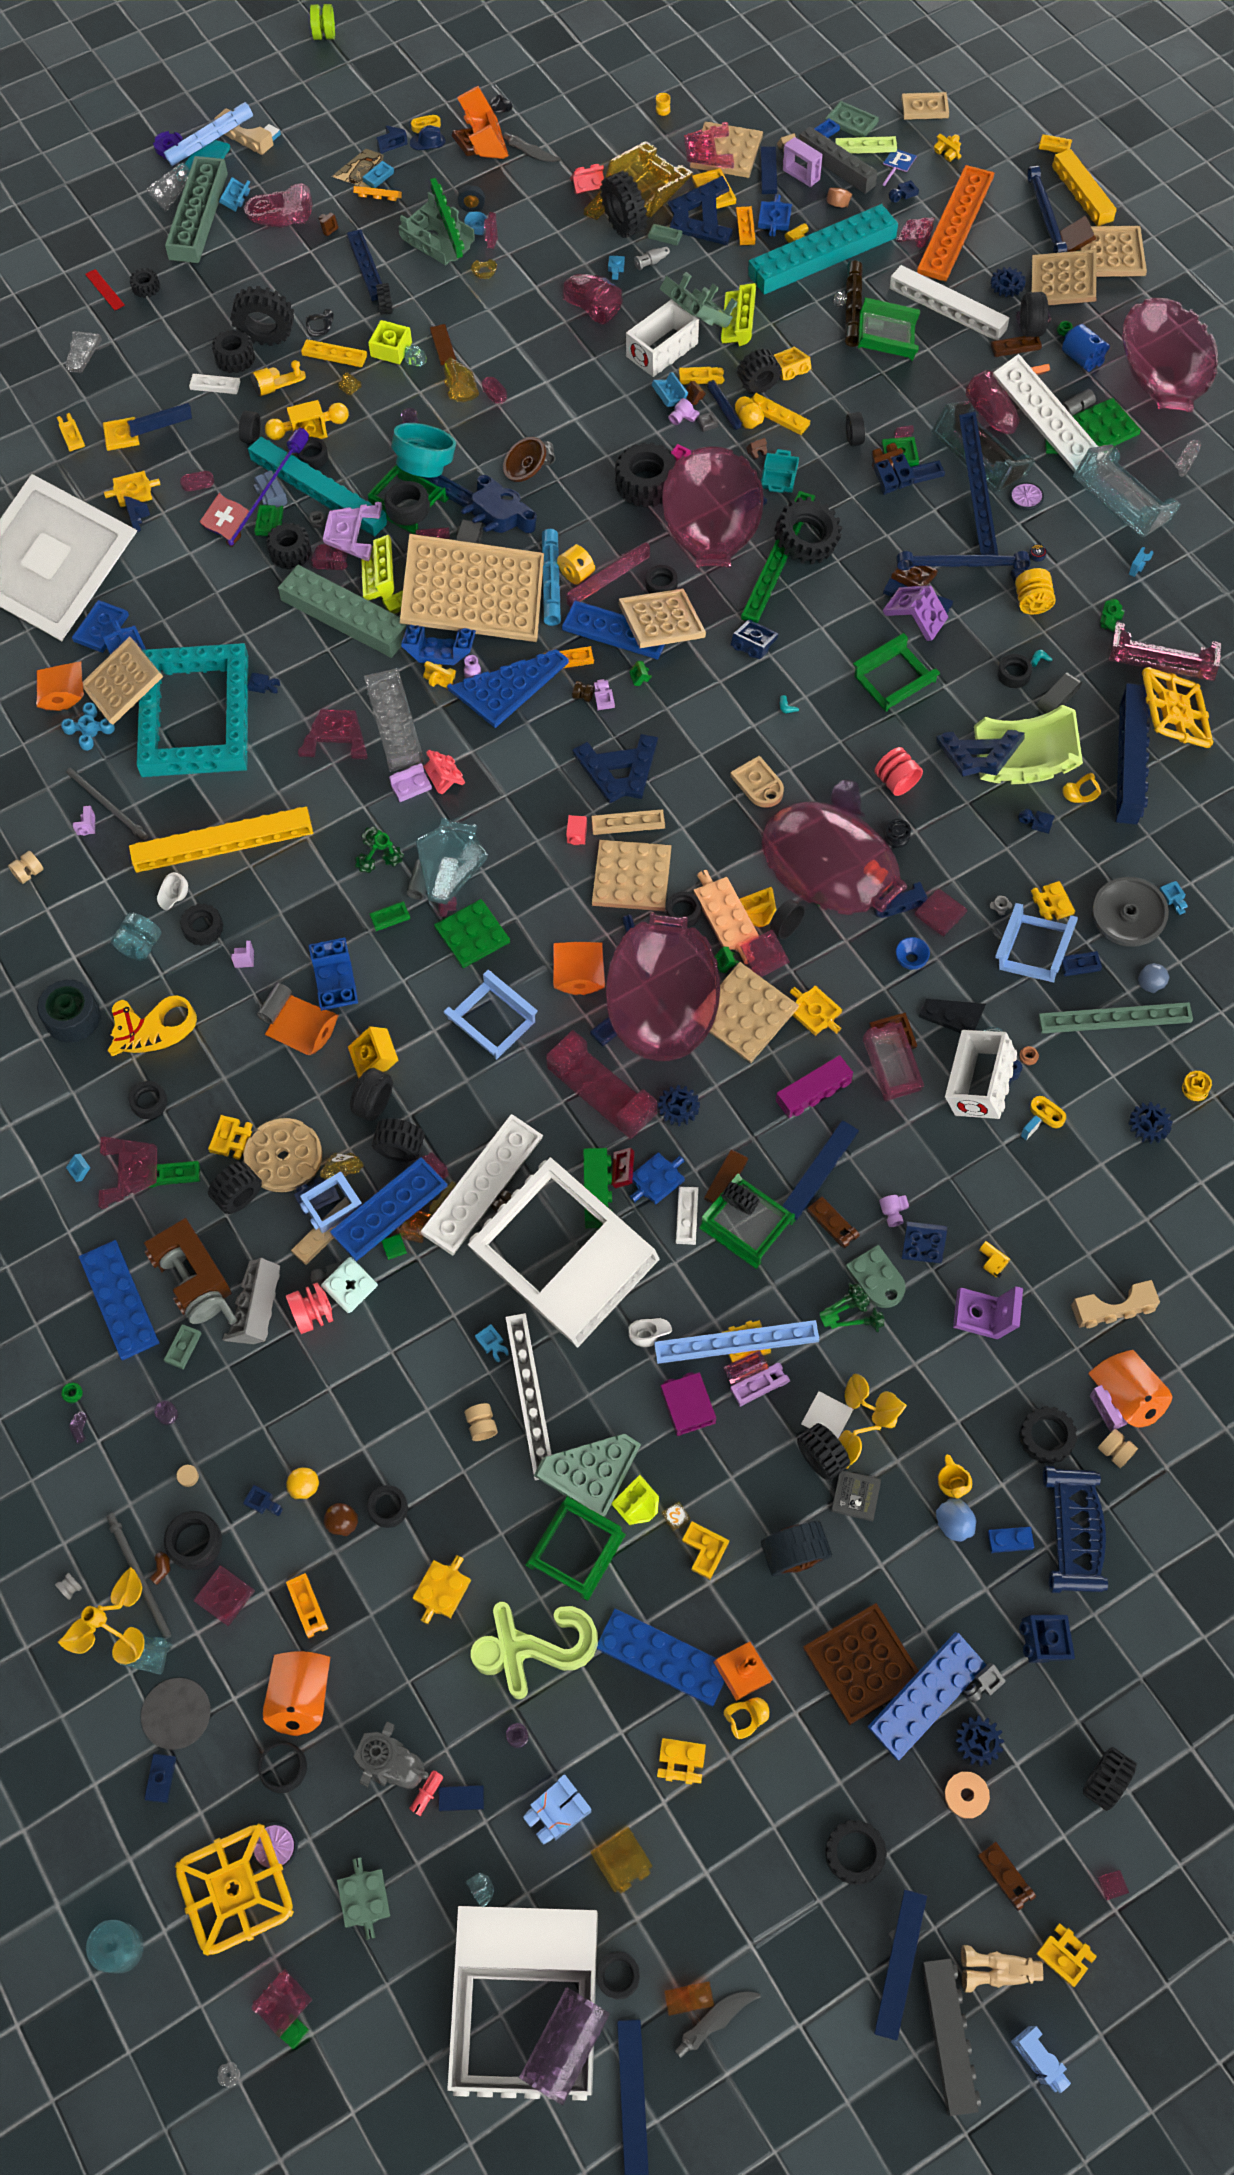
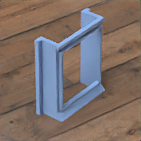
M1016 903L995 958L999 959V970L1054 983L1056 973L1060 969L1078 917L1070 915L1067 924L1024 915L1023 904ZM1022 923L1064 932L1051 970L1008 960Z
M487 970L483 974L484 982L455 1010L448 1007L444 1014L448 1020L453 1021L497 1060L535 1023V1014L538 1011L491 971ZM490 990L525 1019L498 1047L462 1018Z

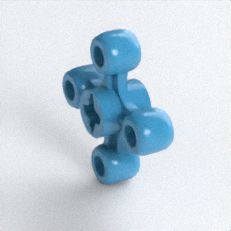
M91 702L83 705L84 715L79 718L78 722L68 718L64 719L61 723L62 730L67 735H72L76 731L82 733L78 742L81 749L85 751L93 748L94 742L92 738L97 735L98 731H102L104 734H111L115 730V725H112L106 718L100 722L94 720L98 711L95 704Z

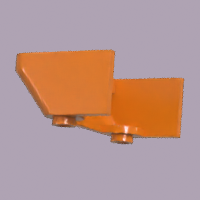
M479 86L458 96L457 99L466 114L464 119L467 124L472 126L474 134L469 136V139L474 145L475 154L487 158L504 159L508 157L509 154L498 119Z

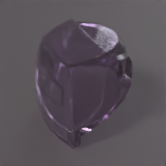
M842 780L834 786L831 802L843 812L865 817V814L861 812V797L858 783L852 780Z

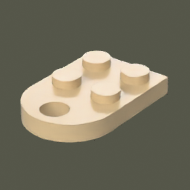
M760 755L730 773V777L755 805L772 807L781 801L784 792L783 783ZM769 794L775 795V798L768 799L766 796Z

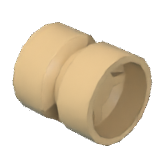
M31 851L23 854L21 860H15L8 865L13 875L21 884L30 880L32 874L37 875L44 870Z
M478 1404L465 1410L467 1423L471 1425L469 1430L473 1441L486 1440L498 1433L495 1421L491 1420L493 1414L490 1404Z
M1114 1429L1100 1444L1098 1449L1106 1456L1111 1455V1461L1119 1468H1122L1138 1448L1130 1441L1125 1442V1436L1117 1429Z

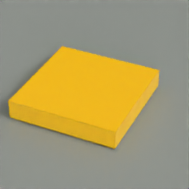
M135 417L103 422L108 451L140 445L138 435L131 437L128 430L127 421L134 420Z

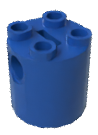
M1084 324L1077 325L1069 330L1065 335L1062 345V351L1087 372H1090L1096 366L1100 367L1104 363V356L1110 348L1107 342Z

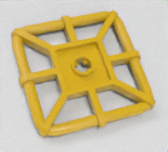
M1146 667L1142 671L1147 695L1146 703L1149 704L1152 723L1155 728L1154 731L1164 736L1178 739L1181 743H1191L1200 747L1210 748L1213 745V739L1208 722L1209 713L1205 708L1200 689L1201 686L1198 683L1196 684L1190 680L1178 677L1174 673H1165ZM1155 677L1166 680L1168 689H1165ZM1175 683L1188 687L1190 690L1186 695L1177 693ZM1153 689L1158 693L1159 699L1154 695ZM1194 693L1198 711L1191 709L1189 698ZM1157 707L1161 708L1163 720L1161 722L1159 720ZM1194 719L1201 721L1203 732L1194 723ZM1167 723L1176 725L1177 731L1164 727ZM1185 728H1187L1194 735V737L1186 733Z
M262 1824L246 1827L223 1839L217 1838L214 1840V1843L188 1854L179 1862H176V1878L186 1905L184 1910L186 1915L189 1914L198 1945L206 1956L220 1953L246 1940L249 1942L254 1939V1936L282 1924L289 1916L292 1917L294 1913L292 1911V1900L282 1874V1864H279L269 1834ZM252 1835L243 1858L229 1864L224 1848ZM260 1838L271 1868L254 1875L249 1861ZM217 1851L222 1868L206 1874L187 1865ZM185 1872L205 1880L210 1896L195 1903ZM273 1875L283 1906L262 1898L257 1882ZM233 1882L235 1885H239L236 1895L228 1893V1889L231 1888L230 1884ZM213 1903L217 1919L207 1940L197 1910ZM261 1904L280 1912V1914L250 1927L245 1910L254 1905ZM238 1913L243 1931L215 1944L224 1920Z

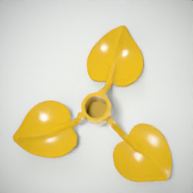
M853 1374L850 1377L845 1389V1401L850 1408L856 1409L862 1404L875 1411L872 1415V1421L875 1423V1426L854 1430L853 1433L845 1430L840 1435L839 1441L849 1456L850 1465L858 1459L862 1450L861 1439L856 1435L871 1430H880L881 1427H895L897 1418L907 1406L895 1394L888 1391L880 1394L876 1401V1407L867 1404L864 1400L869 1395V1385L866 1379L859 1374Z
M130 1567L114 1586L111 1593L113 1606L98 1605L97 1608L87 1606L82 1611L81 1618L75 1621L67 1633L58 1641L64 1649L76 1654L87 1652L95 1642L93 1633L96 1631V1628L103 1627L120 1638L115 1642L112 1650V1655L116 1662L130 1664L140 1658L144 1650L142 1632L137 1628L129 1627L122 1635L105 1624L107 1617L105 1612H103L105 1610L121 1609L123 1605L130 1607L138 1601L142 1593V1583L135 1570Z

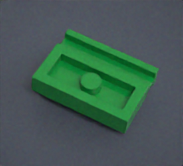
M259 505L255 535L267 536L272 528H277L276 526L279 524L282 525L283 506Z

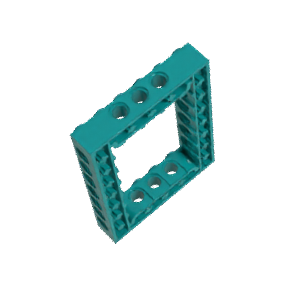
M245 643L142 650L161 673L162 670L166 675H173V673L190 674V672L207 673V671L218 670L221 672L227 671L226 745L158 749V741H160L159 727H161L159 712H161L160 698H162L160 692L162 679H160L158 683L139 699L137 767L141 777L247 770L248 653Z

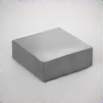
M713 412L697 416V421L703 432L718 427V422Z

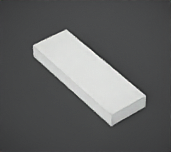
M193 374L189 387L190 390L237 394L240 378Z
M679 1186L676 1244L696 1245L698 1187Z

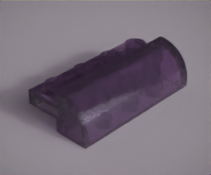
M566 1987L519 2078L563 2106L610 2013Z

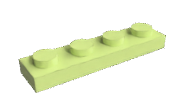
M896 136L835 139V143L849 153L897 152Z

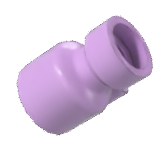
M682 398L675 405L674 411L668 418L672 424L679 425L682 418L694 422L700 414L693 409V405L687 399Z
M475 655L466 656L464 659L465 679L481 674L478 658Z
M890 1195L879 1200L883 1214L888 1216L887 1223L889 1227L899 1226L904 1223L899 1212L909 1208L906 1195L899 1197L898 1195Z

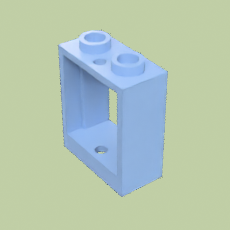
M342 1172L337 1173L300 1196L302 1210L305 1214L309 1212L312 1217L310 1219L311 1224L315 1230L319 1228L321 1233L336 1226L362 1206L361 1201ZM338 1184L350 1205L322 1221L309 1200Z

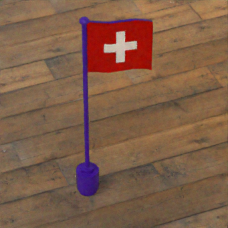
M298 428L293 432L286 443L289 452L250 511L241 504L225 498L219 492L200 520L202 526L223 536L228 540L229 545H233V541L292 453H300L308 442V432L303 428Z

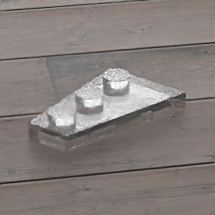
M182 162L147 188L148 193L165 211L168 210L185 187L190 170Z
M72 332L73 341L70 342L71 351L68 353L66 362L68 371L83 372L102 340L100 334Z

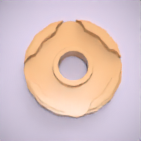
M972 1772L955 1774L947 1782L944 1790L948 1808L964 1819H972L981 1815L987 1808L990 1800L986 1782L979 1775ZM963 1789H969L973 1793L972 1801H964L962 1799L961 1791Z

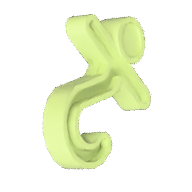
M499 1602L493 1609L498 1638L493 1636L479 1638L472 1646L471 1659L476 1669L485 1675H495L505 1668L511 1695L515 1699H523L528 1693L523 1667L525 1659L535 1658L563 1671L576 1670L586 1665L594 1656L598 1646V1632L592 1618L583 1610L573 1606L559 1607L554 1612L556 1624L561 1628L571 1627L579 1632L578 1643L571 1649H562L533 1635L516 1630L510 1606L505 1602Z

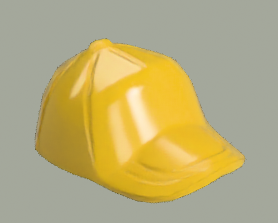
M746 396L740 397L736 401L735 410L744 428L753 429L762 424L764 413L757 403Z

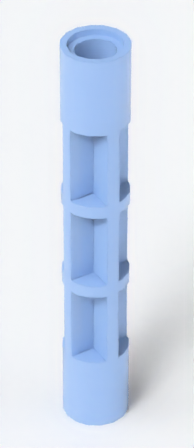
M244 102L234 108L233 112L229 111L178 143V146L174 145L164 152V155L170 165L174 166L253 117V113L248 104Z

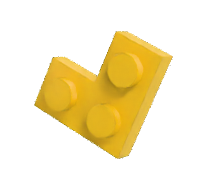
M691 1521L682 1539V1542L700 1551L691 1570L711 1580L730 1540Z

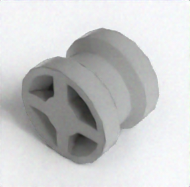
M70 1573L65 1575V1579L62 1582L55 1584L68 1600L72 1598L74 1592L82 1589Z

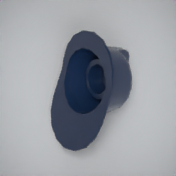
M427 125L419 134L411 138L410 146L415 150L440 148L445 144L446 139L441 134L439 127Z

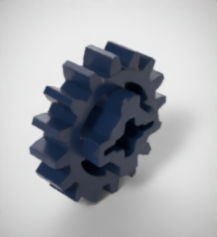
M1003 267L1002 271L997 269V272L993 273L990 284L991 288L994 289V293L999 292V296L1005 294V297L1008 295L1013 297L1014 294L1019 295V292H1023L1026 280L1025 276H1022V272H1017L1016 268L1011 270V267L1008 269Z
M677 1085V1089L670 1086L669 1092L664 1090L663 1096H659V1115H664L665 1122L670 1120V1125H673L674 1122H677L678 1126H681V1122L688 1125V1119L694 1121V1115L699 1114L700 1102H697L698 1095L693 1096V1089L688 1092L687 1086L683 1089H680V1085Z
M1149 1102L1148 1106H1146L1144 1103H1141L1140 1108L1136 1106L1134 1112L1131 1113V1119L1128 1123L1132 1125L1130 1131H1136L1135 1138L1141 1136V1142L1148 1139L1149 1143L1152 1144L1155 1139L1159 1143L1162 1138L1166 1139L1170 1133L1173 1121L1169 1120L1171 1114H1165L1166 1108L1160 1109V1104L1153 1106L1152 1102Z
M977 1716L975 1722L970 1717L968 1718V1725L964 1722L960 1725L963 1730H957L956 1734L960 1738L956 1739L955 1743L961 1745L957 1752H964L963 1760L970 1758V1765L978 1761L979 1767H982L984 1761L989 1766L992 1764L991 1758L994 1760L999 1758L996 1752H1003L999 1745L1003 1744L1004 1740L999 1739L1002 1730H995L996 1722L990 1725L988 1717L983 1722L981 1717ZM980 1727L987 1729L989 1732L982 1731ZM969 1730L971 1737L970 1740L965 1742V1736ZM977 1737L984 1740L982 1746L980 1743H975ZM994 1740V1747L992 1752L990 1753V1749L988 1746L990 1742ZM970 1751L978 1752L980 1756L974 1755Z

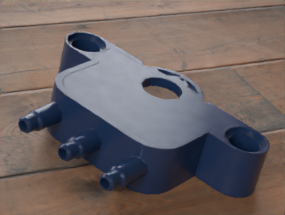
M480 475L477 478L476 492L472 495V502L461 509L462 514L471 512L475 516L472 518L473 523L482 521L486 525L483 528L484 532L493 530L503 533L516 526L525 533H532L536 529L537 514L523 502H520L521 498L518 492L513 489L503 488L488 475ZM502 496H510L513 500L503 499Z

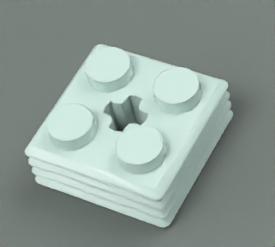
M352 1257L347 1258L321 1284V1287L347 1313L352 1312L378 1286ZM346 1280L348 1282L352 1281L354 1283L352 1285L354 1287L353 1289H346Z

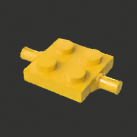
M145 471L113 478V490L104 491L106 499L116 496L120 507L126 506L124 499L126 496L140 502L153 500L151 487L161 484L159 478L149 481Z
M814 986L803 994L796 987L790 990V994L797 999L796 1003L799 1005V1008L792 1016L816 1036L827 1027L834 1031L835 1034L841 1030V1027L834 1020L842 1013V1009L818 987Z
M456 1555L451 1566L443 1565L433 1560L413 1596L415 1601L423 1604L426 1608L423 1617L420 1619L422 1622L429 1624L434 1613L442 1614L451 1619L471 1582L470 1578L458 1571L464 1560L462 1557Z

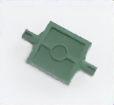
M357 1858L359 1867H357L356 1859L352 1860L355 1874L339 1879L337 1883L345 1928L356 1925L364 1926L366 1940H370L369 1930L371 1938H376L373 1924L380 1919L389 1918L390 1912L382 1869L372 1872L363 1871L362 1858Z

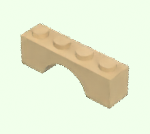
M227 108L224 109L214 119H218L219 117L223 116L231 110ZM238 125L224 134L261 155L274 145L271 132L260 126L253 129H245Z
M1152 1280L1133 1284L1128 1291V1299L1121 1304L1111 1305L1104 1303L1095 1294L1074 1299L1071 1306L1079 1328L1084 1326L1092 1328L1101 1322L1108 1324L1115 1322L1117 1318L1124 1317L1129 1319L1138 1313H1152L1156 1310L1160 1300Z

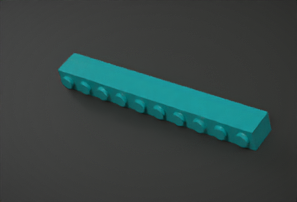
M260 437L248 448L250 459L264 469L273 471V473L276 472L287 455L283 448L277 447L270 440H266L263 437ZM290 455L277 477L332 511L349 507L351 509L360 508L361 505L365 504L367 506L372 505L369 501L360 498L358 494L347 490L345 486L336 483L332 478L326 477L319 470H315L307 463L300 461L294 455ZM381 510L380 519L363 517L360 528L375 537L387 525L386 513Z

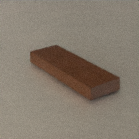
M446 325L430 327L440 364L455 363L456 357Z
M1021 336L991 341V348L994 356L999 357L1041 350L1042 344L1038 336Z
M731 1150L707 1191L704 1200L713 1204L729 1182L737 1174L740 1175L748 1162V1157Z

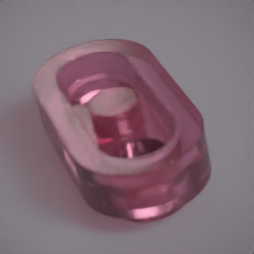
M486 377L482 381L483 391L494 403L500 404L507 400V391L496 378Z
M201 471L184 475L180 482L183 490L195 491L211 487L214 484V477L209 471Z

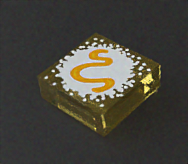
M680 1501L662 1512L672 1531H675L691 1520Z

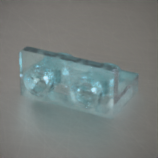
M142 1633L144 1637V1650L140 1658L136 1662L121 1665L161 1675L164 1671L167 1651L171 1649L172 1643L166 1642L164 1638H149Z

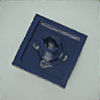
M907 1222L902 1259L942 1264L947 1226Z

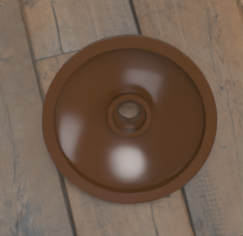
M527 437L514 444L508 451L503 463V471L506 477L514 482H522L533 477L544 464L546 458L545 444L537 437Z

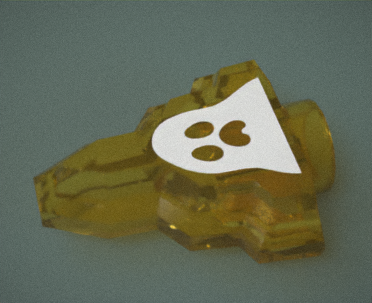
M333 1153L326 1161L327 1163L322 1168L320 1175L327 1180L339 1172H342L344 1176L356 1174L363 1168V1162L353 1153Z

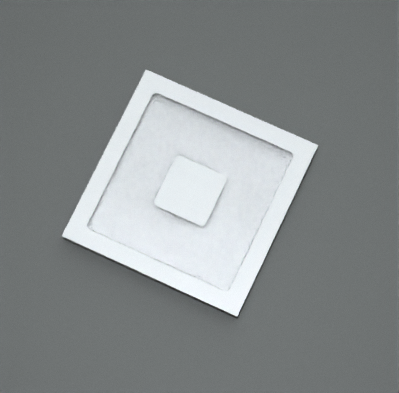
M31 474L0 519V607L62 641L126 549L137 530Z

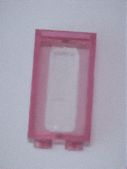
M891 1022L880 1029H877V1027L868 1029L863 1036V1041L884 1100L889 1101L921 1091L924 1083L902 1023L895 1024V1022Z

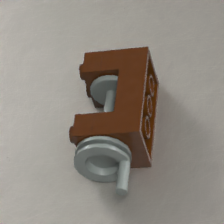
M186 1218L144 1242L147 1248L144 1252L154 1268L159 1267L160 1271L163 1272L176 1267L184 1280L178 1287L173 1289L176 1295L173 1299L181 1313L188 1317L190 1323L199 1324L213 1318L221 1310L230 1324H234L237 1321L224 1300L232 1292ZM185 1259L188 1260L196 1275L190 1276L182 1263Z

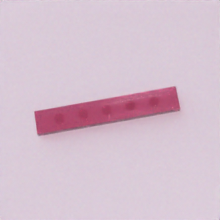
M645 542L567 592V604L572 607L575 600L579 602L648 559L650 557V545Z

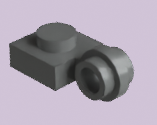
M989 1663L975 1676L979 1684L975 1685L972 1683L964 1689L965 1697L973 1703L977 1702L982 1698L981 1692L983 1690L986 1694L992 1695L1006 1681L996 1666Z

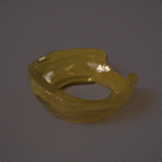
M489 259L487 262L476 260L472 264L471 270L476 277L488 279L496 272L497 264L492 259ZM481 267H488L490 272L479 273Z

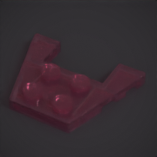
M728 122L722 123V126L719 127L711 126L710 130L704 132L699 130L684 135L687 162L733 169V154L717 155L714 140L715 137L729 136Z
M321 709L311 726L312 729L309 735H306L302 748L300 747L298 750L299 757H315L317 742L352 743L351 758H368L356 711Z
M101 1137L100 1153L103 1156L119 1153L118 1187L99 1190L98 1207L106 1209L109 1207V1204L115 1201L119 1202L125 1196L131 1193L135 1194L156 1183L157 1146L150 1143Z

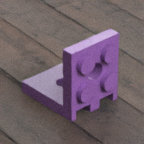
M931 585L899 587L883 609L885 616L912 615L927 641L934 639L948 619V615Z
M1015 1286L999 1297L965 1288L957 1289L953 1328L998 1340L1020 1327L1023 1288ZM972 1308H976L979 1311V1317H975L972 1314Z

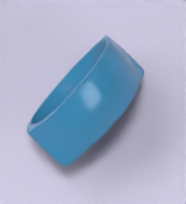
M469 212L464 218V223L474 229V234L483 235L487 225V217L481 212Z

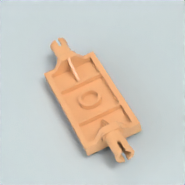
M707 870L703 871L704 874L702 871L699 872L697 877L703 886L694 889V895L698 897L701 908L721 946L729 947V949L739 952L744 964H748L747 960L750 963L753 962L755 958L748 946L751 941L758 939L759 935L729 879L725 877L713 882Z

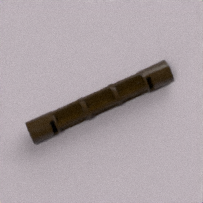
M856 260L849 262L847 265L845 343L850 347L858 346L859 314L862 308L863 266L861 262Z

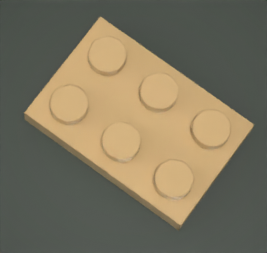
M947 92L902 94L904 120L949 118Z

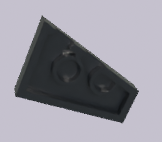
M926 998L919 1017L958 1033H961L962 1030L975 1031L986 1004Z

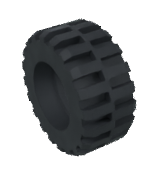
M644 442L641 445L635 444L631 448L628 447L624 450V453L619 455L615 464L616 489L623 499L625 498L630 504L632 502L638 507L639 505L643 507L652 505V507H655L659 503H665L666 499L669 500L677 490L678 462L676 457L667 448L664 449V446H657L655 443L646 444ZM644 471L658 474V476L649 479L640 478L635 475Z

